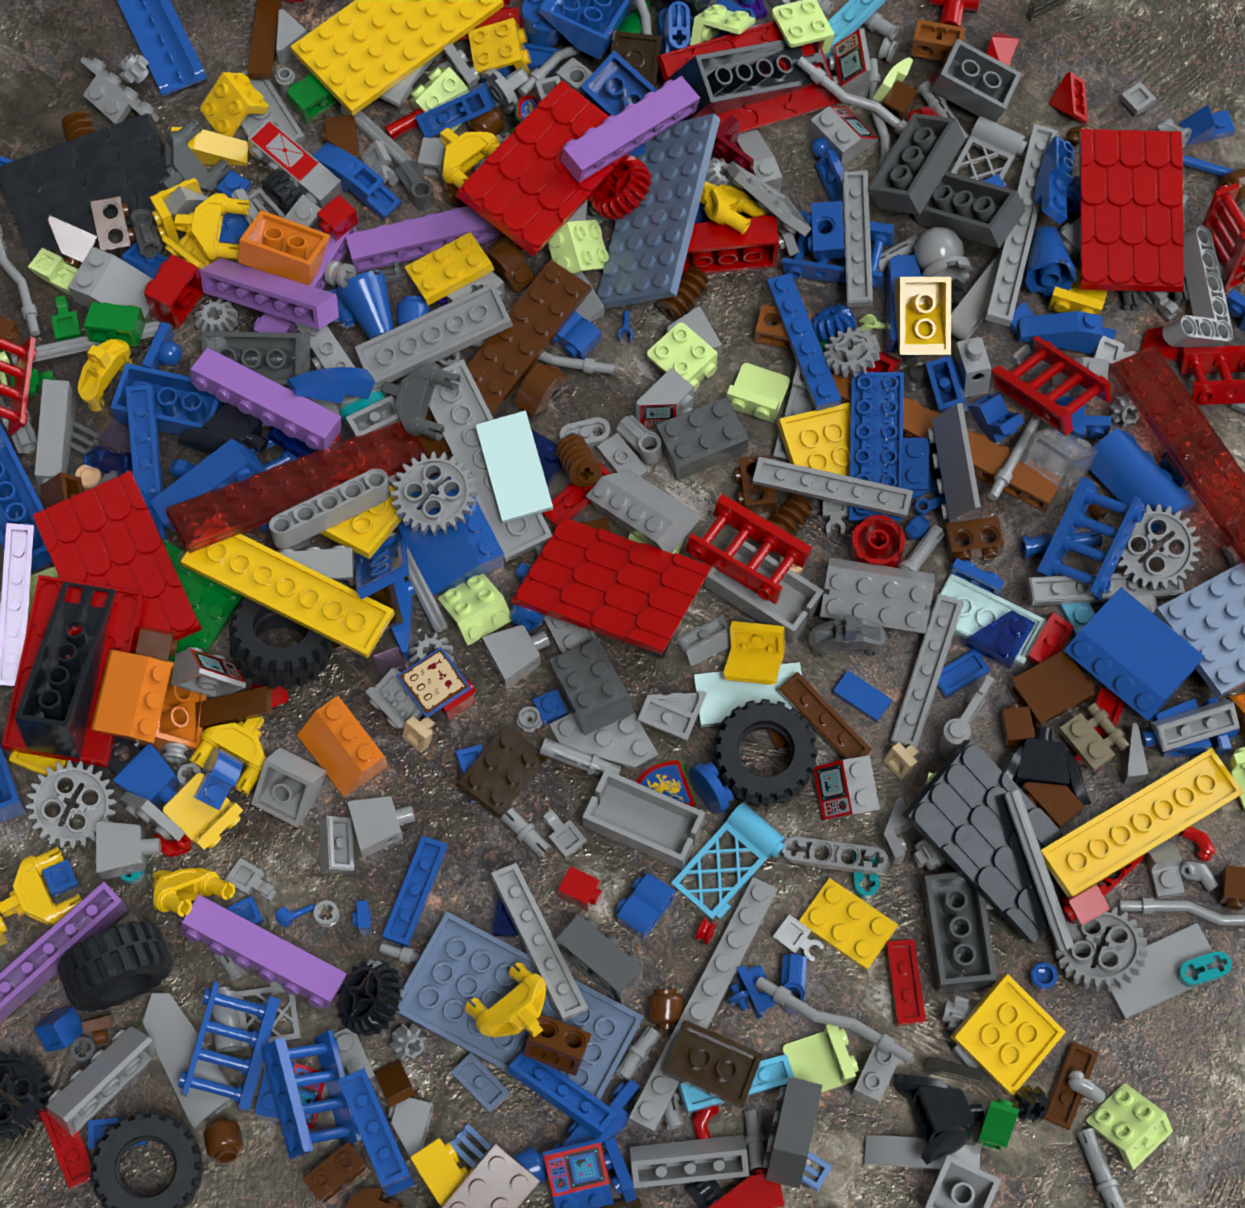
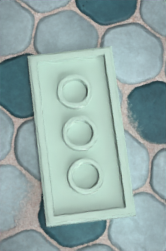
M526 411L476 424L502 522L507 523L553 510Z
M950 574L940 595L964 601L955 634L1023 667L1027 660L1024 656L1045 619L956 575ZM933 608L931 609V611H930V613H929V619H928V620H930V617H931Z
M800 662L782 664L777 682L773 685L725 680L723 676L724 671L695 674L696 693L699 691L707 693L699 711L701 728L721 726L723 719L726 716L728 717L733 709L738 706L740 708L744 707L746 702L752 700L755 703H760L761 699H770V703L777 704V701L785 703L784 707L791 710L792 706L777 690L797 671L802 675Z

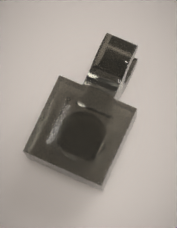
M900 355L904 365L900 366L899 372H904V385L908 393L932 385L924 359L916 361L915 355Z

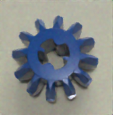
M843 304L823 308V311L817 312L815 314L816 317L811 320L816 337H818L820 342L824 341L828 342V344L831 343L830 337H838V331L844 334L847 333V328L850 327L852 331L856 328L852 310Z

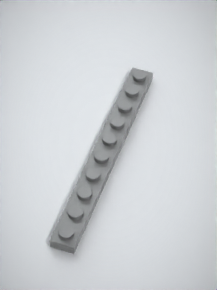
M1034 124L1031 130L1017 187L1018 194L1026 211L1003 243L985 320L1010 327L1040 207V204L1035 201L1036 182L1045 153L1052 138L1057 135L1058 130Z
M755 877L752 878L628 1119L629 1122L653 1134L655 1133L680 1084L679 1081L663 1075V1071L681 1024L684 1020L708 1029L737 972V968H739L777 894V888Z

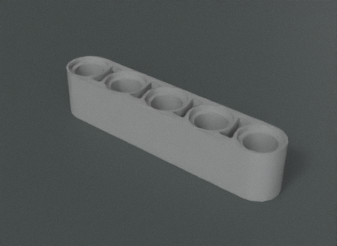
M1002 249L951 313V335L961 341L969 339L985 319ZM1029 249V252H1028V257H1027L1026 264H1027L1028 261H1029V256H1030V251H1031L1030 249Z
M381 469L369 470L275 515L269 522L274 545L281 549L290 548L385 502L390 497L387 473Z

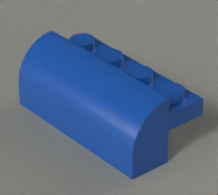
M1119 428L1101 439L1082 460L1094 475L1124 504L1131 505L1134 496H1137L1141 499L1144 506L1149 505L1152 511H1155L1158 504L1161 505L1162 512H1165L1171 506L1172 515H1175L1178 511H1181V514H1183L1196 504L1190 498V494L1172 480L1171 474L1162 469L1154 461V457L1137 444L1134 436L1121 431ZM1153 523L1150 526L1154 534L1164 531L1160 524Z

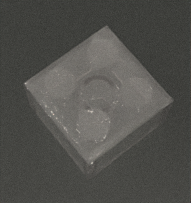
M1049 427L1031 435L1020 461L1062 488L1079 481L1081 477H1086L1098 451L1093 449L1091 444L1084 439H1078L1070 433L1065 436L1053 427Z

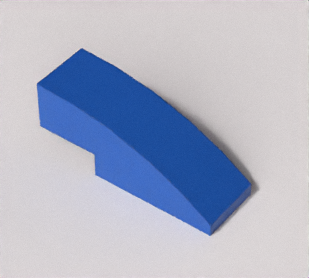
M334 367L289 378L287 384L294 395L342 404L345 395L369 399L375 380L367 369Z

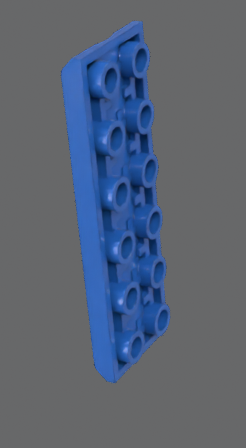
M116 0L142 56L149 62L147 66L162 97L207 79L202 64L170 0Z
M858 372L855 378L852 374L850 477L902 488L904 372H867V374ZM849 506V521H864L865 518L872 515H884L890 517L895 522H902V517Z

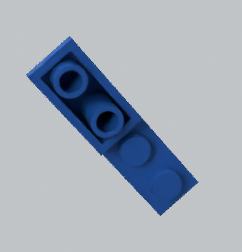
M1056 135L1052 138L1039 170L1035 189V201L1042 205V212L1058 224H1061L1067 219V186L1074 181V148L1068 141H1063Z
M327 142L312 155L341 180L342 189L345 192L350 190L383 221L401 205L402 201L384 186L385 180L347 151Z
M632 1079L627 1084L622 1082L612 1095L615 1099L609 1105L611 1109L618 1113L617 1117L600 1138L575 1121L567 1132L570 1135L564 1144L559 1142L553 1149L600 1139L601 1147L603 1148L605 1140L616 1137L628 1125L630 1115L625 1109L640 1092V1086Z

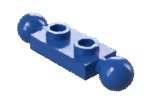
M816 138L812 142L811 150L815 156L820 157V160L816 163L817 170L831 202L842 201L844 209L842 172L845 171L836 150H830V146L824 138Z

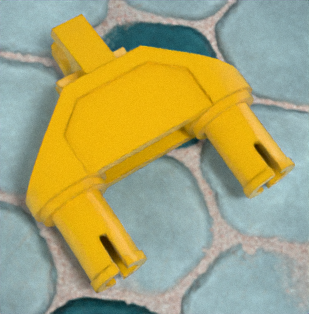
M447 127L440 133V141L445 146L444 150L446 151L443 164V180L448 184H454L459 189L469 178L464 173L489 156L501 144L499 138L489 132H465L458 136Z
M706 181L704 183L700 201L705 205L704 210L708 218L719 225L725 223L743 234L747 231L751 220L739 213L744 212L753 218L759 215H767L768 213L757 202L750 199L749 193L741 188L725 184L716 186Z
M223 193L213 194L195 208V212H190V215L176 214L175 228L176 230L186 232L187 235L193 236L195 243L207 260L215 261L218 257L238 260L239 244L221 243L219 241L224 215L227 213L248 216L250 200L228 198V195Z
M110 339L98 346L92 345L87 352L88 360L83 366L79 378L78 393L81 399L88 403L91 411L97 412L102 410L101 406L104 407L105 405L102 398L103 392L118 370L123 371L126 363L132 364L129 357L131 354L130 347L123 340Z
M263 717L247 719L245 723L241 721L239 724L230 723L205 729L200 735L201 743L188 761L203 769L214 747L240 759L246 765V769L238 779L235 788L240 792L243 790V794L249 795L260 777L266 759L259 740L262 735L259 730L265 722Z
M58 846L37 857L29 855L22 860L13 884L14 891L9 893L11 897L0 902V911L5 918L16 913L19 916L26 914L34 920L53 927L83 901L79 893L57 905L55 902L53 903L41 875H43L42 870L65 861Z
M205 868L179 869L174 872L159 870L153 873V887L155 888L153 904L154 908L161 912L172 911L184 917V914L187 916L191 912V901L196 900L198 895L207 897L214 894L228 900L235 893V885L233 883L221 880L217 873Z
M520 962L515 963L520 972L512 966L509 970V976L519 984L516 988L490 1009H487L478 998H472L471 1001L476 1007L474 1008L467 1002L465 1012L476 1021L477 1029L488 1037L516 1035L524 1029L533 1037H536L543 1031L542 1027L539 1026L537 1018L540 1017L546 997L545 980L539 974H532L524 964Z

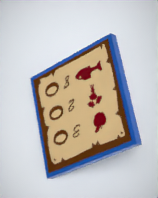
M442 647L396 676L426 718L471 690L467 681Z

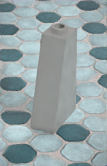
M43 379L35 463V477L39 486L60 472L67 474L71 450L70 441L72 442L71 434L74 431L73 421H75L78 404L69 381Z

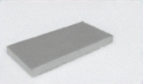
M248 70L242 72L243 74H245V75L248 77V74H247ZM250 79L253 87L263 95V99L269 105V109L265 114H247L240 125L246 137L249 138L269 119L296 143L299 144L305 141V135L269 79Z
M1198 923L1146 946L1147 957H1143L1145 958V967H1139V976L1131 974V984L1122 980V989H1119L1116 984H1111V992L1109 993L1123 1020L1193 989L1181 984L1178 979V970L1184 962L1213 952ZM1214 959V963L1211 966H1208L1207 968L1208 970L1218 968L1221 972L1222 967L1220 963H1218L1217 960ZM1111 962V963L1106 964L1105 966H1106V967H1113V966H1115L1116 964L1113 963V962ZM1188 967V971L1185 973L1186 977L1191 976L1193 980H1195V977L1199 973H1201L1202 970L1199 969L1196 971H1192L1190 967Z

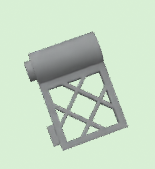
M980 116L951 173L957 174L959 169L969 166L973 175L969 178L980 180L1000 174L999 176L1003 181L1014 159L1018 155L1022 156L1028 145V142L1025 141L1026 136ZM971 146L982 149L984 156L971 160L969 155ZM1000 157L1007 161L1004 167L994 170L990 159ZM986 161L989 171L977 175L973 165Z
M986 676L960 719L954 718L945 724L938 745V752L943 759L948 760L964 740H969L971 735L970 725L988 698L994 681L993 677Z
M273 981L270 982V987L236 992L231 991L230 987H220L217 993L241 1000L256 997L263 1003H267L268 998H264L263 995L274 997L277 993H284L286 991L282 988L281 984ZM288 993L289 1003L283 1011L278 1008L277 1013L279 1016L274 1021L271 1031L275 1036L270 1037L268 1043L281 1038H285L286 1042L300 1040L294 995ZM215 1004L211 1012L213 1022L248 1031L254 1021L260 1025L262 1020L257 1019L256 1015ZM289 1008L291 1010V1017L286 1014ZM246 1015L251 1018L248 1023L246 1022ZM284 1017L292 1023L294 1034L281 1035L274 1028ZM213 1034L215 1052L231 1053L243 1048H250V1043Z

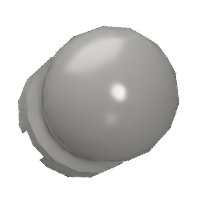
M933 227L927 229L917 239L914 255L919 268L923 271L922 277H951V281H954L956 278L963 283L970 278L968 272L972 271L970 261L964 257L963 242L954 231L945 227Z

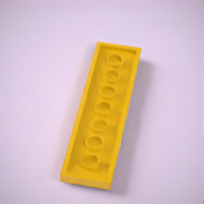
M210 518L207 519L180 561L182 566L366 658L370 656L395 614L393 609L369 597L361 600L357 591Z
M1211 748L1043 848L1041 853L1047 868L1066 896L1073 897L1227 805L1244 792Z

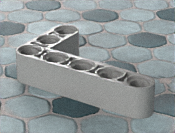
M1199 225L1184 233V274L1193 316L1185 315L1165 325L1162 330L1165 341L1175 347L1220 346L1230 341L1233 337L1213 237L1207 227Z

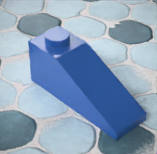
M485 81L415 116L424 136L430 138L441 133L447 127L450 129L492 110L496 102Z
M1073 311L1022 317L1019 320V341L1033 343V338L1037 335L1044 341L1051 342L1054 347L1093 354L1103 336L1102 315Z
M404 578L394 582V587L403 623L390 628V631L404 661L407 662L410 659L409 649L411 648L414 608L412 596L415 595V591L410 580L404 581Z

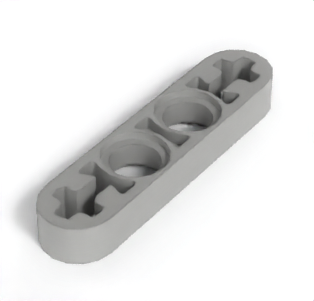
M797 836L790 837L783 843L786 846L782 852L785 858L793 864L870 875H881L889 868V858L886 852L877 847ZM795 844H798L801 850L808 851V845H811L809 849L810 858L806 859L807 855L805 852H797L796 856H793L789 848L792 849L795 847ZM825 847L830 850L829 857L826 860L820 861L815 858V852L818 848ZM847 851H853L857 854V859L852 864L842 862V855ZM862 853H865V858L874 860L876 855H879L883 863H878L877 867L874 868L872 862L863 861L864 866H861Z

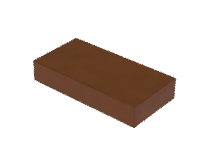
M400 1060L374 1071L389 1107L416 1094Z

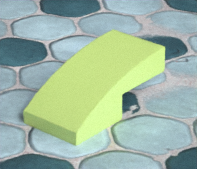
M908 57L890 70L873 96L875 100L882 102L897 80L903 82L913 59Z
M41 248L28 266L29 270L61 291L71 295L68 287L78 269L65 263L62 257Z

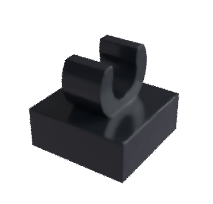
M716 1180L694 1182L686 1189V1192L698 1208H709L726 1195Z

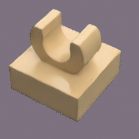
M412 716L405 723L402 737L422 753L429 747L433 734L431 727L435 725V722L429 717L423 718L420 722Z
M899 742L891 748L883 762L902 781L917 764L918 761L914 756L919 751L912 744L905 749Z

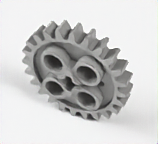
M432 452L431 459H427L425 454L422 453L421 461L419 462L415 458H411L413 466L410 467L403 464L405 473H396L400 482H392L393 488L397 490L391 492L392 499H395L392 505L394 509H398L396 512L398 518H403L402 521L405 526L412 523L411 528L413 532L421 527L423 535H426L429 529L432 530L434 536L437 535L438 529H442L446 535L448 526L457 530L456 522L459 521L465 524L466 521L463 515H472V510L469 506H476V501L472 497L477 496L478 493L475 488H472L476 486L474 478H471V470H465L464 462L457 464L456 456L451 457L448 461L444 452L440 458H437L435 452ZM432 473L440 474L439 478L435 480L428 479ZM456 489L459 491L456 496H447L450 490ZM414 491L422 492L418 498L410 497ZM440 508L439 513L436 515L428 514L430 509Z
M1160 504L1156 506L1155 511H1152L1151 507L1146 505L1144 517L1140 523H1136L1120 557L1121 561L1116 566L1117 568H1126L1123 577L1131 574L1133 576L1131 583L1134 584L1137 580H1140L1141 589L1147 583H1151L1152 591L1156 590L1158 584L1161 585L1163 590L1167 589L1168 582L1174 587L1177 586V577L1185 581L1187 576L1184 571L1189 573L1194 571V568L1189 563H1197L1199 561L1193 554L1199 553L1201 548L1193 546L1200 538L1191 536L1196 527L1187 528L1186 525L1190 519L1186 518L1181 521L1179 519L1181 511L1172 515L1171 506L1165 512H1162ZM1151 524H1160L1164 530L1163 534H1154L1151 531ZM1174 532V536L1166 541L1159 550H1156L1143 563H1138V559L1145 555L1152 548L1153 544L1156 545L1168 533ZM1134 540L1140 541L1144 546V550L1142 552H1135L1131 548V542ZM1177 543L1180 545L1181 554H1172L1169 550V544ZM1157 560L1160 562L1162 570L1160 572L1152 571L1149 568V561Z
M68 760L67 768H63L57 762V771L55 772L47 767V777L40 774L37 775L41 782L40 785L31 784V788L36 793L27 794V798L32 800L33 803L26 805V809L34 811L33 814L28 816V821L37 820V823L32 827L33 831L42 829L40 839L49 835V845H53L58 840L60 841V849L64 848L66 842H70L71 849L74 850L76 842L79 841L83 848H85L86 839L88 838L96 843V822H110L107 816H115L116 814L115 811L109 809L110 806L116 805V800L108 798L115 793L114 789L106 790L110 780L107 779L101 782L100 779L103 772L99 771L95 775L92 774L93 765L84 770L82 761L78 763L77 768H73L71 760ZM67 780L74 787L69 793H61L57 788L58 784ZM83 783L84 788L76 799V806L78 808H72L62 827L58 826L67 810L65 801L71 802L78 786ZM90 792L98 797L96 804L91 806L86 805L82 801L83 796ZM52 804L57 805L61 810L59 815L53 818L48 817L44 813L45 808ZM74 817H81L85 821V826L80 830H74L69 825L70 820Z
M1115 907L1111 913L1105 912L1084 925H1077L1066 921L1074 946L1065 951L1056 950V959H1060V969L1066 968V978L1074 975L1075 985L1084 981L1085 990L1093 984L1095 985L1096 992L1100 991L1101 985H1105L1107 991L1111 992V984H1116L1119 989H1122V980L1131 984V974L1140 975L1139 967H1145V958L1143 957H1147V948H1145L1147 946V938L1142 937L1143 928H1136V919L1128 922L1127 912L1119 916L1118 908ZM1107 928H1110V931L1106 936V946H1103L1101 948L1104 940L1105 931ZM1089 930H1096V931H1098V933H1097V934H1089V933H1087V931H1089ZM1123 939L1125 940V942L1115 943L1114 940ZM1101 949L1097 966L1093 969L1091 967L1097 959V950ZM1080 953H1086L1089 956L1086 958H1080L1077 955ZM1107 962H1113L1116 965L1113 967H1106L1103 964Z

